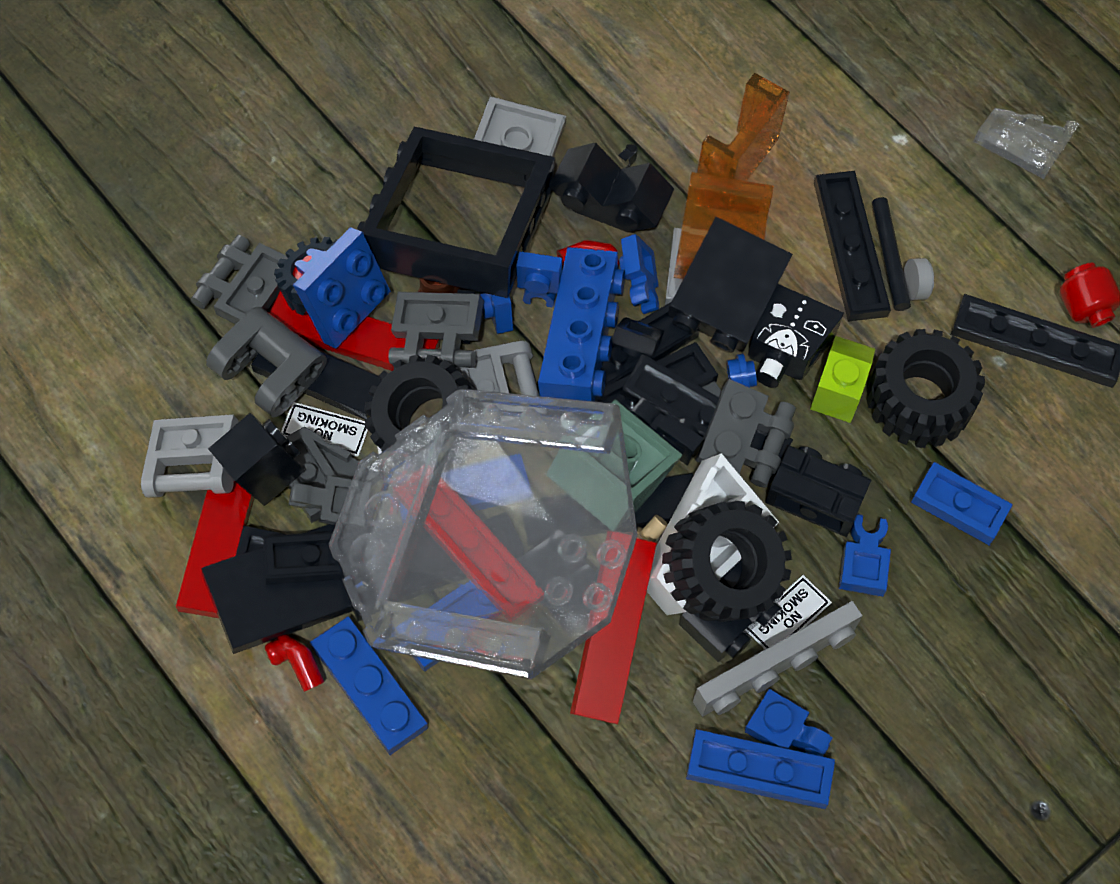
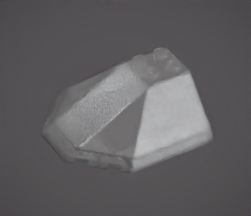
M460 389L446 398L448 404L430 418L422 415L396 434L397 442L378 455L373 451L359 461L331 536L329 547L334 559L341 565L345 578L342 580L354 609L360 612L366 627L363 632L371 647L532 680L607 626L613 616L638 536L620 407L613 403Z

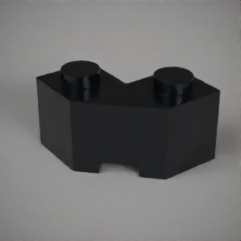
M596 142L568 149L549 185L561 198L562 203L575 213L625 232L657 227L674 191L672 185L651 163L621 169Z

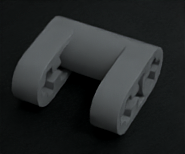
M255 307L216 343L207 357L206 365L224 380H229L236 376L257 354H260L277 369L260 386L255 396V404L271 417H278L319 377L325 368L327 357L265 309Z

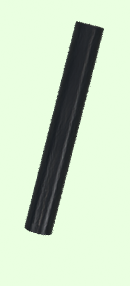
M879 197L872 201V208L894 309L896 311H904L911 307L888 199Z

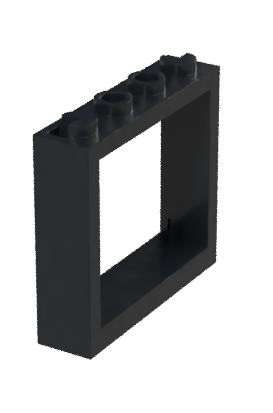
M414 126L407 141H401L397 151L396 163L394 167L387 168L383 188L380 194H374L370 204L369 216L366 222L361 221L357 230L363 232L377 264L382 270L508 298L517 277L516 266L519 251L527 252L553 191L549 185L554 177L555 157ZM420 164L525 187L496 255L387 231Z

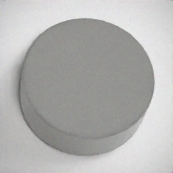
M926 258L907 260L904 267V276L909 299H928L934 287V272L931 263Z

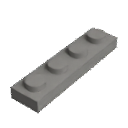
M853 601L845 604L698 687L693 699L695 707L702 717L714 710L717 715L731 710L740 703L741 699L739 696L753 688L756 693H760L780 679L779 673L790 667H793L795 671H799L818 658L817 652L831 645L833 649H838L850 642L856 636L855 629L863 615Z

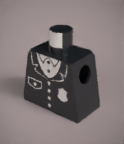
M778 284L755 328L748 353L750 359L761 363L756 372L757 380L767 387L776 388L784 374L796 380L804 379L835 338L844 312Z

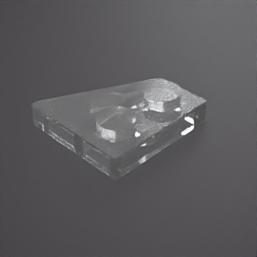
M994 108L978 130L973 142L1045 179L1074 136L1079 124L1069 120L1066 121L1064 127L1043 124L1044 116L1034 114L1022 115L1014 111Z

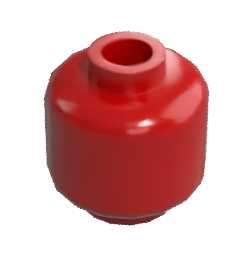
M1094 262L1080 265L1064 275L1065 282L1061 285L1059 294L1072 321L1078 324L1090 323L1092 328H1096L1109 323L1116 317L1114 311L1120 306V289L1108 268L1104 266L1097 267Z

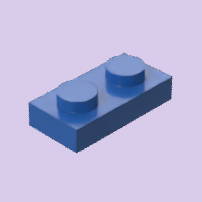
M933 462L911 501L912 504L989 546L1013 505L936 462Z

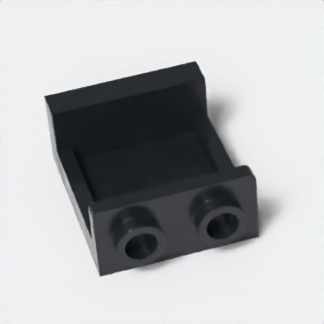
M716 216L669 306L668 315L674 318L673 324L689 333H695L698 330L712 337L711 342L722 350L732 353L736 349L744 352L793 254Z

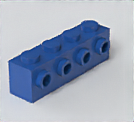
M567 247L538 380L541 408L593 413L596 396L603 397L606 372L601 370L603 361H610L612 336H608L609 327L616 328L619 314V303L614 302L616 294H623L625 284V270L618 269V255L615 251Z

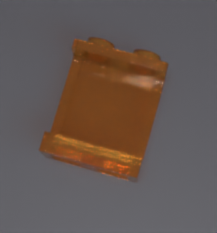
M754 73L746 83L737 127V132L739 133L728 145L710 135H707L702 142L695 185L706 196L730 205L778 141L790 94L789 91L757 73Z
M692 172L673 278L684 279L716 216L764 240L774 186Z

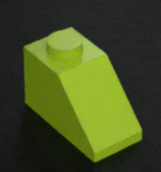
M835 336L810 410L851 423L871 369L875 348Z

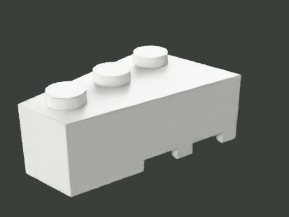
M722 453L701 461L656 546L647 593L666 615L687 612L683 609L686 601H675L670 594L676 588L673 582L665 583L663 574L669 573L670 567L669 564H662V555L671 552V547L667 546L665 542L668 535L678 532L674 526L681 519L688 518L689 513L724 501L729 503L735 500L745 501V507L754 504L763 509L761 517L768 515L774 517ZM722 536L717 537L710 553L712 570L717 579L720 580L742 559L737 547L730 540Z

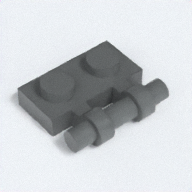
M236 235L230 245H224L217 254L218 261L212 270L200 277L196 283L198 289L190 300L197 307L204 309L212 298H219L214 305L216 315L234 324H237L255 307H262L267 311L280 292L274 275L275 269H279L277 263L280 258L288 259L287 256L261 243L249 255L245 252L249 248L250 242L245 237ZM232 270H239L231 283L225 281Z
M398 292L391 332L396 338H406L404 348H390L388 355L389 363L392 365L401 359L407 364L409 363V356L419 355L425 361L427 355L437 356L441 362L444 359L447 360L457 370L459 367L474 368L476 363L475 351L460 350L461 340L478 341L484 304L480 294ZM424 339H443L442 348L423 349Z
M728 379L723 387L695 461L701 463L702 460L722 453L738 474H740L743 463L755 468L751 483L766 488L771 474H776L780 466L781 458L779 453L785 439L790 438L793 431L794 423L792 418L796 407L787 402H780L776 414L770 415L763 412L769 397L768 395ZM756 429L768 433L762 450L750 447Z

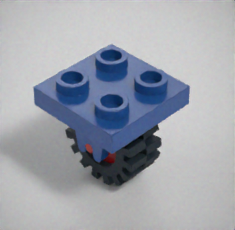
M352 227L334 242H332L330 237H324L320 243L319 239L315 237L310 238V245L306 246L304 241L298 243L299 249L294 252L290 248L285 252L288 259L280 258L277 263L279 269H275L274 272L275 281L289 307L292 310H296L297 314L304 315L307 311L322 341L335 349L391 292L363 232Z

